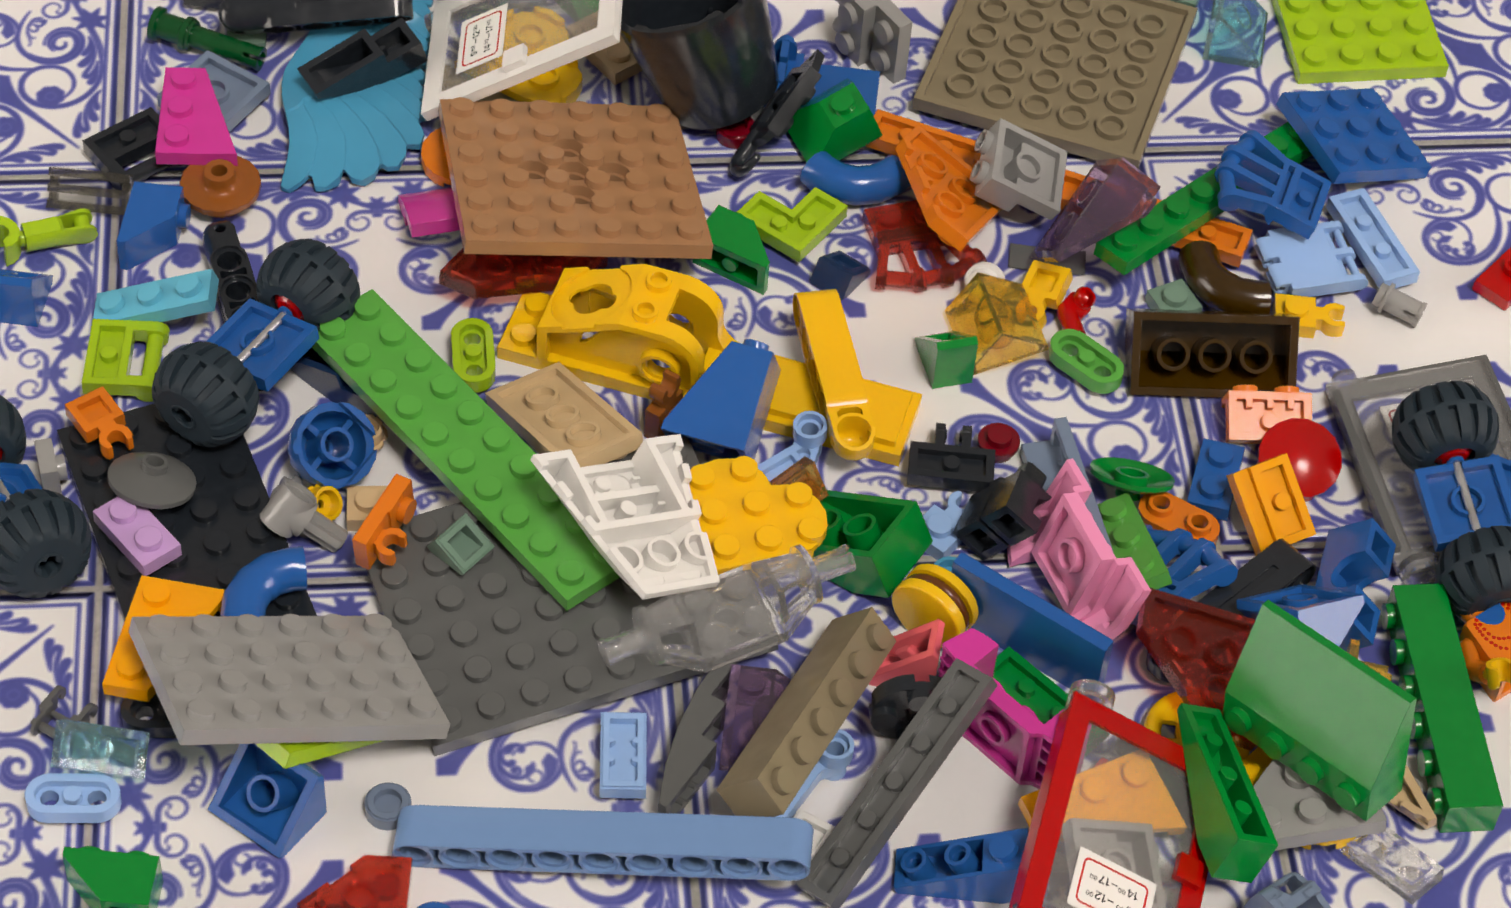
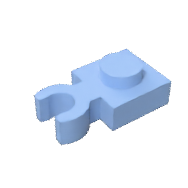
M959 490L949 496L945 511L934 504L923 515L933 540L925 553L936 560L950 556L962 543L953 534L964 509L959 508L963 494Z

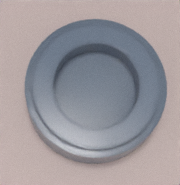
M386 782L374 786L365 797V815L368 822L380 830H395L399 811L403 807L412 805L411 796L403 786L396 783Z

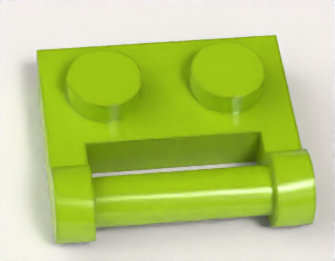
M93 319L82 377L83 394L103 386L109 395L136 396L141 401L153 402L152 384L155 373L161 364L163 346L169 340V327L158 321ZM135 341H144L146 343L141 376L130 375Z

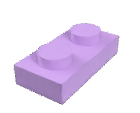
M117 496L92 511L94 522L143 576L150 575L182 555L181 544L147 508L133 505Z

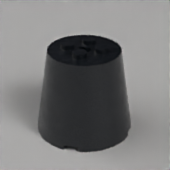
M623 0L620 35L660 101L671 109L672 114L678 117L680 125L702 130L733 125L755 114L774 95L779 82V74L767 0Z

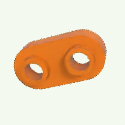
M1168 492L1145 494L1140 499L1138 512L1144 524L1151 525L1156 530L1173 531L1176 528H1182L1191 532L1194 539L1205 538L1214 542L1216 546L1220 525L1218 520L1209 512Z

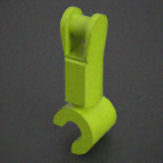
M81 208L60 216L21 223L20 229L10 218L0 216V247H4L6 266L14 264L19 259L21 247H25L26 253L62 245L87 244L94 241L98 237V231L94 225L90 224L93 219L91 211Z

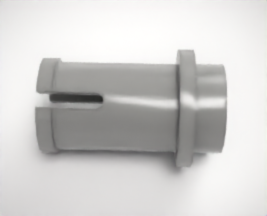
M1382 283L1372 302V305L1378 307L1377 312L1382 313L1384 310L1416 327L1423 315V311L1427 307V303L1395 289L1396 284L1391 283L1390 286Z

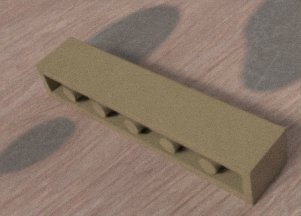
M873 607L835 618L830 622L717 788L718 793L735 816L775 817L784 814L896 643L888 627L883 623Z

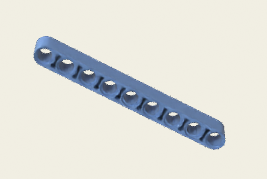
M408 805L399 811L392 857L400 864L420 868L796 881L804 879L809 875L814 829L807 821L791 817Z

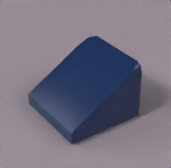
M839 250L819 257L810 278V283L820 290L836 289L840 300H843L869 276L871 270L866 265Z

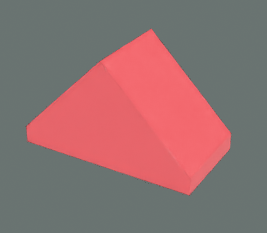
M937 619L893 636L896 643L869 685L878 686L894 677L914 674L915 682H930L929 675L936 676L945 623Z

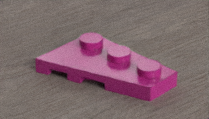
M165 68L155 149L156 164L206 165L212 160L224 159L231 162L234 166H238L237 153L206 68Z

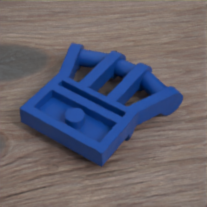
M1255 130L1245 132L1240 136L1238 143L1224 148L1221 162L1218 164L1214 174L1220 186L1217 199L1221 210L1230 212L1243 209L1262 214L1267 225L1275 221L1288 231L1297 233L1306 239L1310 238L1317 227L1332 183L1287 158Z
M1145 524L1165 565L1176 555L1180 556L1168 568L1172 584L1150 592L1131 623L1155 635L1178 611L1184 613L1187 610L1191 598L1215 585L1225 587L1233 583L1237 578L1238 569L1230 560L1223 559L1216 551L1214 542L1205 538L1196 540L1191 532L1182 528H1176L1173 531L1156 530L1151 525ZM1199 565L1207 566L1201 569L1200 571L1190 575Z

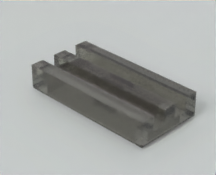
M57 166L49 167L50 183H48L47 188L49 199H47L46 208L65 210L85 208L95 213L125 214L132 190L133 174ZM60 176L122 182L123 190L60 184ZM59 193L122 199V204L111 205L59 199Z

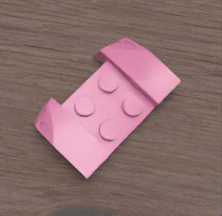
M1073 458L1067 459L1046 491L1052 498L1035 507L1033 511L1042 521L1038 532L1013 546L1009 545L1007 548L1009 567L1036 561L1064 611L1113 640L1130 626L1150 594L1151 589L1132 557H1115L1111 546L1105 540L1091 512L1085 505L1092 489Z

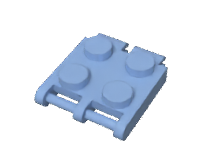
M1340 221L1318 223L1309 239L1290 232L1285 228L1267 230L1266 237L1256 239L1257 245L1254 248L1263 268L1268 269L1266 275L1274 294L1315 297L1362 290L1368 285L1365 274L1359 273L1354 262L1356 254L1353 248L1348 247L1343 238L1344 228ZM1331 238H1335L1339 248H1335ZM1343 264H1347L1351 275L1347 274Z

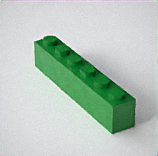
M1443 584L1393 585L1387 603H1383L1381 606V624L1384 630L1389 629L1391 637L1389 647L1390 660L1392 665H1398L1400 673L1398 686L1417 698L1410 738L1417 741L1419 749L1417 755L1418 772L1421 777H1426L1428 785L1427 801L1437 817L1439 833L1493 831L1503 808V802L1446 589Z

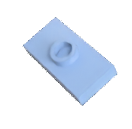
M601 712L599 798L646 799L647 713Z

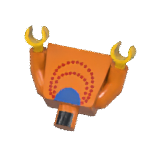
M1507 601L1499 602L1486 611H1479L1470 615H1460V619L1465 624L1460 633L1459 641L1470 681L1478 682L1493 702L1511 693V602L1507 603Z

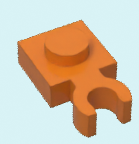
M103 386L64 404L66 416L87 443L99 438L100 450L105 458L109 460L114 458L111 445L113 442H123L129 450L134 448L132 432L125 426V415Z

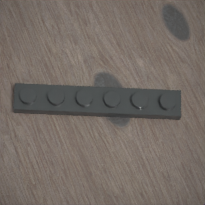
M958 658L954 660L812 859L809 875L804 879L797 880L795 883L803 892L829 908H840L998 686L992 677Z

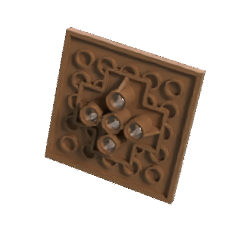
M463 97L440 99L438 114L464 254L711 259L713 242L678 117L671 113V109L663 104H652L650 106L627 105L621 102L612 104H589L583 101L552 103L545 100L521 102L509 101L507 99H495L493 101L478 100L473 102Z

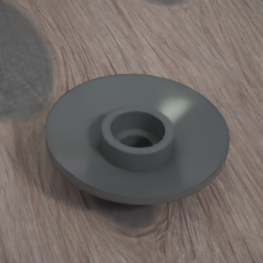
M145 451L128 453L114 460L108 469L107 481L112 491L121 499L144 508L168 509L180 506L189 501L196 490V477L192 470L180 460L162 453Z

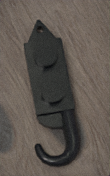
M818 49L800 67L792 68L749 128L751 131L730 161L729 170L732 176L742 177L749 173L761 158L760 154H754L757 148L765 145L772 138L781 137L787 133L794 123L792 117L799 107L808 103L816 92L814 86L822 76L819 74V70L825 57Z

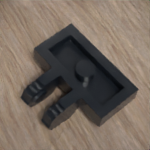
M937 422L934 443L910 441L906 485L980 492L989 487L991 481L994 480L996 450L971 447L972 426L963 425L959 433L960 446L945 444L947 439L946 423Z

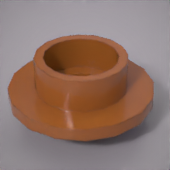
M238 155V166H234L231 162L224 159L212 160L206 165H189L183 171L180 180V186L183 187L184 201L190 204L191 209L203 215L215 218L232 217L249 208L258 199L262 187L259 171L250 161Z

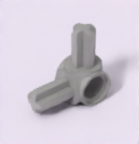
M294 475L292 479L284 476L280 480L279 485L273 489L269 502L259 514L262 522L274 533L285 538H291L293 535L297 537L303 533L331 552H336L340 549L348 536L346 529L316 511L318 507L316 497L308 488L302 485V478Z

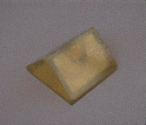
M978 272L945 309L952 331L977 336L978 349L973 375L1049 350L1023 284Z

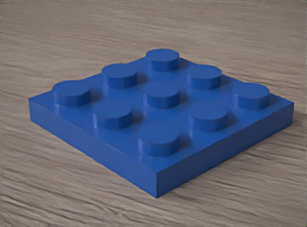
M1374 88L1282 92L1276 103L1333 184L1426 178L1432 168L1421 153L1420 148L1412 141L1401 126L1400 121L1394 117Z

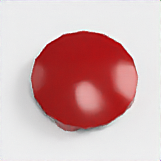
M1290 418L1276 423L1264 434L1258 448L1259 458L1257 463L1287 453L1305 502L1312 500L1319 494L1325 493L1336 482L1342 468V452L1336 438L1323 425L1309 419Z

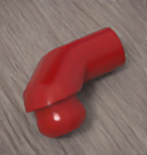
M1079 287L1076 292L1070 293L1059 305L1057 316L1062 329H1075L1086 334L1081 321L1096 302L1095 293L1090 288Z

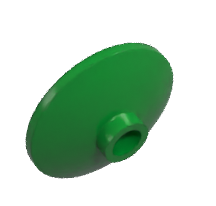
M1115 457L1098 458L1090 463L1089 470L1092 475L1103 483L1115 488L1116 496L1129 492L1133 501L1140 500L1141 494L1162 493L1174 487L1175 479L1173 476L1151 464Z

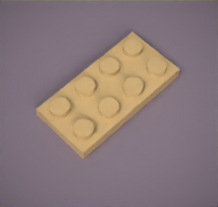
M560 362L485 393L487 405L539 454L571 449L580 467L606 464L613 460L622 459L629 453L638 450L643 442L640 430Z

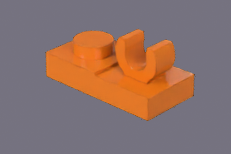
M395 474L352 538L356 565L370 570L378 558L381 563L394 566L396 563L395 551L386 547L395 544L406 548L408 545L406 533L399 528L402 524L406 525L411 521L417 506L413 495L411 479Z

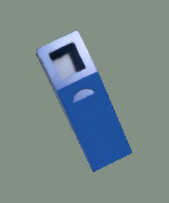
M1029 828L896 849L894 890L897 894L997 904L1010 903Z

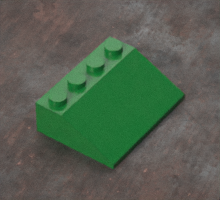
M1267 600L1260 608L1225 690L1223 718L1234 733L1244 736L1263 749L1270 758L1278 760L1299 774L1303 781L1316 786L1333 798L1343 809L1351 811L1364 821H1367L1402 791L1417 698L1270 600Z

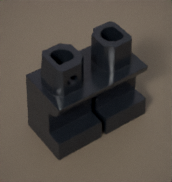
M1027 462L1021 465L1014 474L991 481L989 487L970 497L953 534L982 560L1007 549L1009 545L1013 546L1038 532L1042 522L1033 511L1035 507L1052 498L1043 489L1047 479L1046 475L1033 463Z

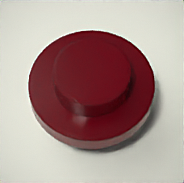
M991 423L980 430L977 444L979 448L996 450L995 463H1004L1018 452L1020 436L1014 428L1007 424Z

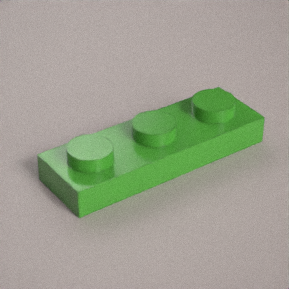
M1129 492L1097 504L1115 557H1132L1151 592L1172 584L1169 571Z

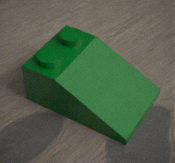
M812 488V495L818 498L826 510L827 533L823 543L814 550V556L798 564L853 593L889 598L933 540L917 501Z

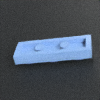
M1365 188L1329 196L1326 209L1334 221L1341 222L1344 228V236L1378 288H1380L1382 283L1389 286L1391 283L1396 284L1395 288L1417 283L1420 274L1419 269Z

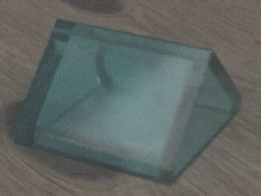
M1211 0L1202 59L1251 68L1261 66L1268 13L1256 0Z

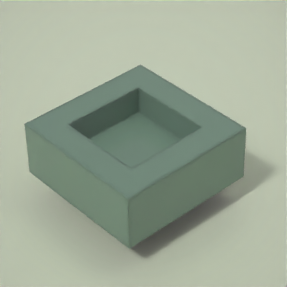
M1183 279L1147 290L1145 302L1150 309L1202 311V305Z

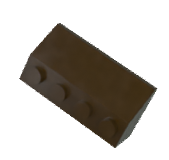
M1127 308L1125 359L1129 394L1222 398L1228 390H1233V387L1236 385H1255L1258 387V391L1273 392L1274 388L1279 386L1296 387L1300 317L1285 313Z

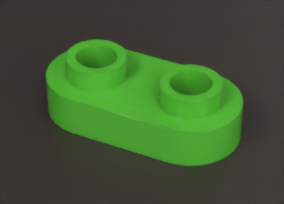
M1063 329L1052 336L1049 358L1056 367L1095 393L1107 394L1116 391L1120 387L1124 374V365L1119 357L1083 332L1075 329Z

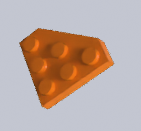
M919 125L905 135L895 148L928 227L935 231L939 239L946 245L955 247L961 252L1003 210L975 196L976 184L970 181V174L973 168Z

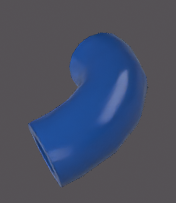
M820 151L807 161L800 175V181L810 190L817 187L842 203L852 206L880 204L911 188L900 159L895 155H888L881 161L871 165L855 166L835 159L826 151Z
M289 547L262 554L239 569L224 591L220 616H240L243 614H251L257 617L265 616L270 602L281 594L307 590L304 547Z

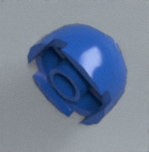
M328 402L311 407L296 419L288 435L287 451L292 467L303 480L313 486L318 484L338 489L356 484L370 472L377 455V449L374 450L373 436L376 434L374 426L364 412L350 403Z

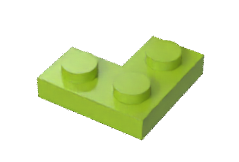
M815 187L793 209L758 191L737 212L754 220L763 242L800 262L847 217L848 205Z

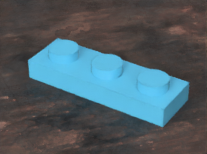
M213 269L97 293L93 319L165 322L215 311L219 278Z

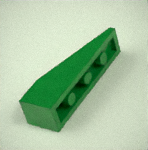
M1181 703L1177 712L1198 845L1212 878L1252 883L1278 847L1277 840L1220 709Z

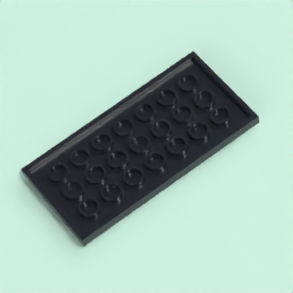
M155 404L123 412L125 415V426L131 430L133 435L134 448L129 450L123 442H113L111 445L114 458L109 460L101 453L99 438L87 443L74 425L57 430L60 447L124 622L142 574L97 526L92 512L117 497L108 484L107 474L112 462L122 455L142 451L166 454L186 464L196 477L195 493L186 503L168 509L147 508L181 544L182 551L180 557L148 575L149 577L226 590L237 571L258 556L289 548L286 538L274 533L260 519L259 514L265 508L270 498L244 434L228 444L216 447L198 446L182 438L178 432L176 433L158 413ZM307 590L281 594L272 600L266 609L265 616H283L285 614L317 616ZM217 611L214 616H220L221 612Z

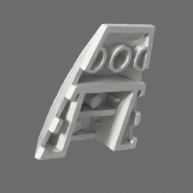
M681 434L644 439L631 460L585 467L579 466L571 449L534 454L530 459L571 513L592 545L642 600L717 587L720 579L708 534L701 531L699 518L702 515L699 501L693 499L689 486L692 480L689 463H683L680 452L684 447Z

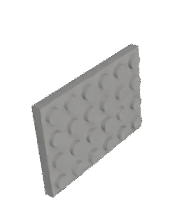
M157 614L151 617H132L129 634L180 745L447 738L450 728L448 718L410 650H408L400 632L391 627V620L384 615L342 616L327 614L325 616H299L285 614L283 616L257 617L251 614L240 616L200 614L197 616L169 617Z

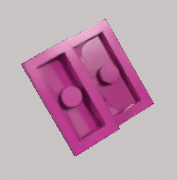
M452 187L398 195V202L405 226H409L412 238L460 231Z

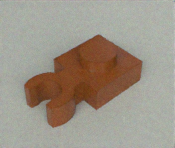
M668 369L663 371V379L660 385L654 382L650 385L649 396L652 398V402L645 409L644 437L646 438L665 436L661 430L663 420L683 398V390L680 389L681 376Z

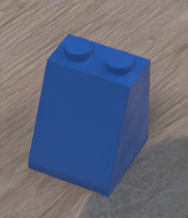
M744 339L743 344L731 341L663 420L661 430L665 436L681 434V437L689 438L695 452L717 458L736 459L740 456H748L755 460L781 371L774 353L768 351L769 345L753 339Z

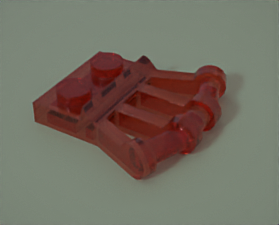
M917 200L867 208L863 211L862 220L878 257L875 281L876 290H885L886 286L913 289L915 293L927 291V287L930 286L953 287L954 282L964 277L972 265L982 261L987 262L985 255L978 248L972 249L967 245L960 252L955 247L943 243L937 233L928 227ZM941 246H945L959 261L952 265L947 263ZM925 249L933 270L924 271L922 267L920 268L913 251ZM898 254L905 272L887 270L888 256Z

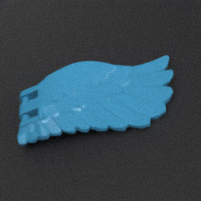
M412 0L414 19L406 23L422 43L427 56L429 52L428 42H430L431 36L430 25L433 20L428 7L432 8L433 0ZM390 24L310 30L301 46L285 68L281 85L282 105L289 128V149L281 181V191L291 193L301 187L309 178L313 179L316 192L328 191L339 186L343 173H347L353 184L366 186L375 180L379 169H384L388 172L398 171L406 159L407 149L421 150L424 132L420 123L426 121L421 115L424 91L421 84L425 83V73L423 70L426 69L427 62L382 84L358 92L322 99L316 97L297 69L364 28L371 36Z

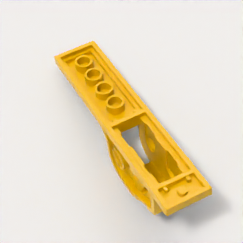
M648 264L621 265L620 268L590 270L588 267L564 268L552 295L527 288L524 289L497 346V358L536 369H542L560 362L581 381L652 400L649 396L650 385L653 382L658 385L661 384L665 369L681 376L680 389L683 390L684 397L729 343L737 341L731 337L724 326V308L719 296L712 288L697 278ZM671 314L684 316L689 322L679 321ZM585 332H597L590 338L582 339V335ZM775 355L781 371L763 430L793 438V421L795 417L804 411H816L819 413L806 363ZM652 359L662 361L669 367L658 366ZM863 379L875 424L874 446L865 458L899 467L921 406L922 394ZM827 431V438L822 446L832 448Z

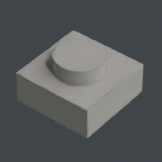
M51 438L34 441L42 488L62 494L60 481L68 479L64 454L55 455Z

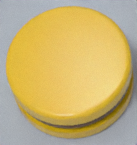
M925 563L916 566L907 575L906 579L895 588L892 594L893 609L900 622L908 631L937 619L943 621L945 626L942 644L969 630L978 619V605L967 585L949 570L935 564Z

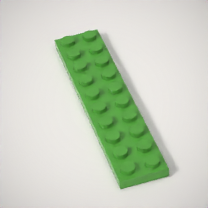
M373 289L360 296L355 304L353 315L346 321L337 317L328 322L320 323L319 339L312 348L566 611L620 578L592 545L571 513L530 459L536 453Z

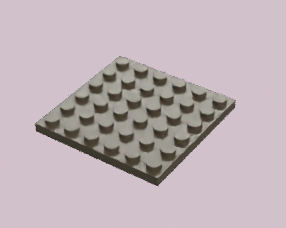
M957 0L915 93L912 109L987 130L1002 118L1068 151V153L1138 172L1194 25L1198 8L1170 0Z

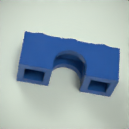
M1373 518L1328 531L1315 584L1316 587L1364 594L1365 604L1339 646L1346 652L1372 646L1374 643L1381 611L1364 593L1363 589L1375 581L1389 578L1396 544Z

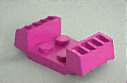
M974 628L949 639L942 644L943 651L940 657L941 663L938 669V676L943 677L954 660L958 658L993 678L999 645ZM993 678L998 686L962 736L1019 785H1032L1040 790L1059 714L1065 711L1069 705L1047 723L1043 724L1032 709L1018 703ZM1089 725L1087 728L1076 775L1079 774L1080 766L1082 763L1081 761L1084 754L1085 744L1087 742V735L1090 729Z

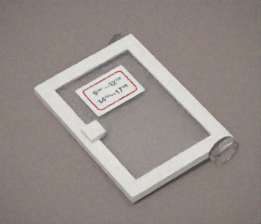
M443 0L434 4V11L424 16L425 26L431 36L421 115L427 121L439 117L440 99L463 97L475 102L619 43L623 0Z

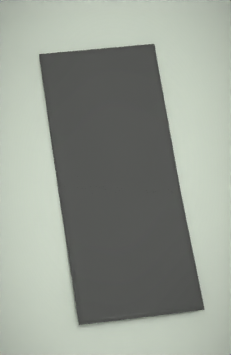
M1010 243L1009 268L1029 270L1033 260L1070 268L1072 274L1085 275L1086 251L1051 249Z

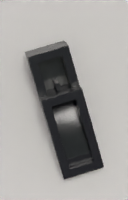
M401 17L371 36L364 28L297 69L316 97L322 99L350 94L382 84L427 62V57L422 43Z

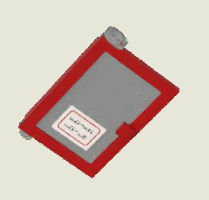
M1082 679L1073 682L1070 686L1065 709L1059 714L1009 908H1200L1209 869L1197 842L1183 746L1114 711L1113 706L1116 695L1109 686L1102 682Z

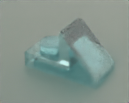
M66 719L56 720L51 767L78 771V773L105 774L116 778L144 779L150 732Z

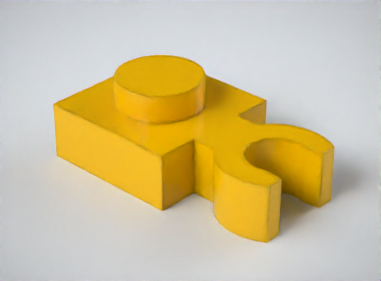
M1033 260L1018 290L1021 302L1014 308L1016 325L1021 326L1026 316L1035 315L1033 319L1035 329L1040 331L1044 328L1047 322L1046 308L1058 309L1073 280L1070 268Z
M1275 293L1273 313L1299 316V337L1314 339L1316 330H1320L1330 337L1342 336L1345 322L1335 320H1342L1345 310L1344 305L1330 303L1324 307L1316 306V297Z

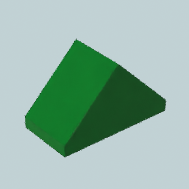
M950 331L915 337L916 347L932 389L972 383L978 349L977 336Z

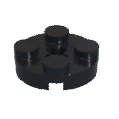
M914 674L894 677L878 685L871 694L872 703H869L871 726L881 735L896 739L897 742L942 677L929 675L930 682H915Z

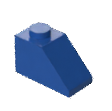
M134 181L116 241L120 269L129 270L178 244L182 228L188 229L191 218L190 204H185L183 187Z

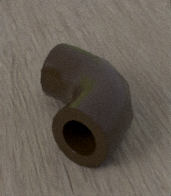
M1203 240L1188 243L1180 250L1179 264L1187 285L1207 306L1217 311L1270 313L1271 286L1268 281L1242 278L1230 272L1223 266L1216 245Z

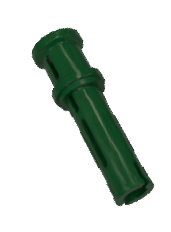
M158 6L153 11L148 22L147 37L150 40H166L177 44L178 49L182 51H191L193 48L203 52L208 50L224 59L247 66L255 71H260L265 61L250 57V54L266 58V47L201 27L200 22L194 17L189 16L184 19L169 14L165 7Z

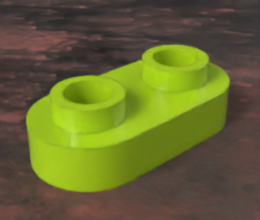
M467 318L457 322L451 331L453 370L475 393L485 391L493 385L496 378L493 330L487 322L478 318Z

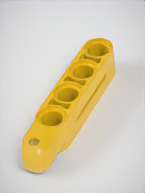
M836 289L794 293L792 304L795 326L819 413L827 420V431L832 448L838 456L845 460L857 461L863 459L871 452L874 446L875 424L838 291Z

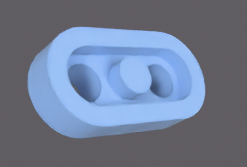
M99 773L43 774L34 778L25 790L28 813L32 818L42 823H102L112 819L119 812L122 804L120 788L116 780L108 775ZM48 801H57L55 805H44ZM95 801H104V803L99 805H91Z

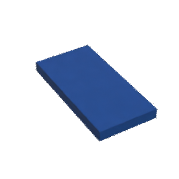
M961 552L953 561L951 572L967 585L976 599L979 615L971 628L994 640L1003 650L1010 646L1042 673L1069 689L1096 701L1103 691L1114 641Z

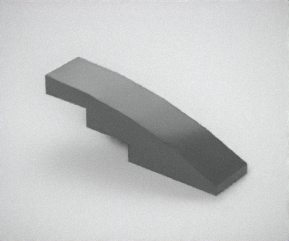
M721 655L697 688L678 725L665 764L658 813L680 814L715 769L717 743L714 741L724 730L726 702L724 701L733 691L735 663Z

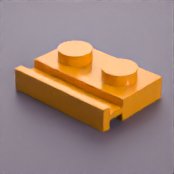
M1287 453L1226 475L1255 556L1278 539L1283 538L1289 544H1293L1316 535Z

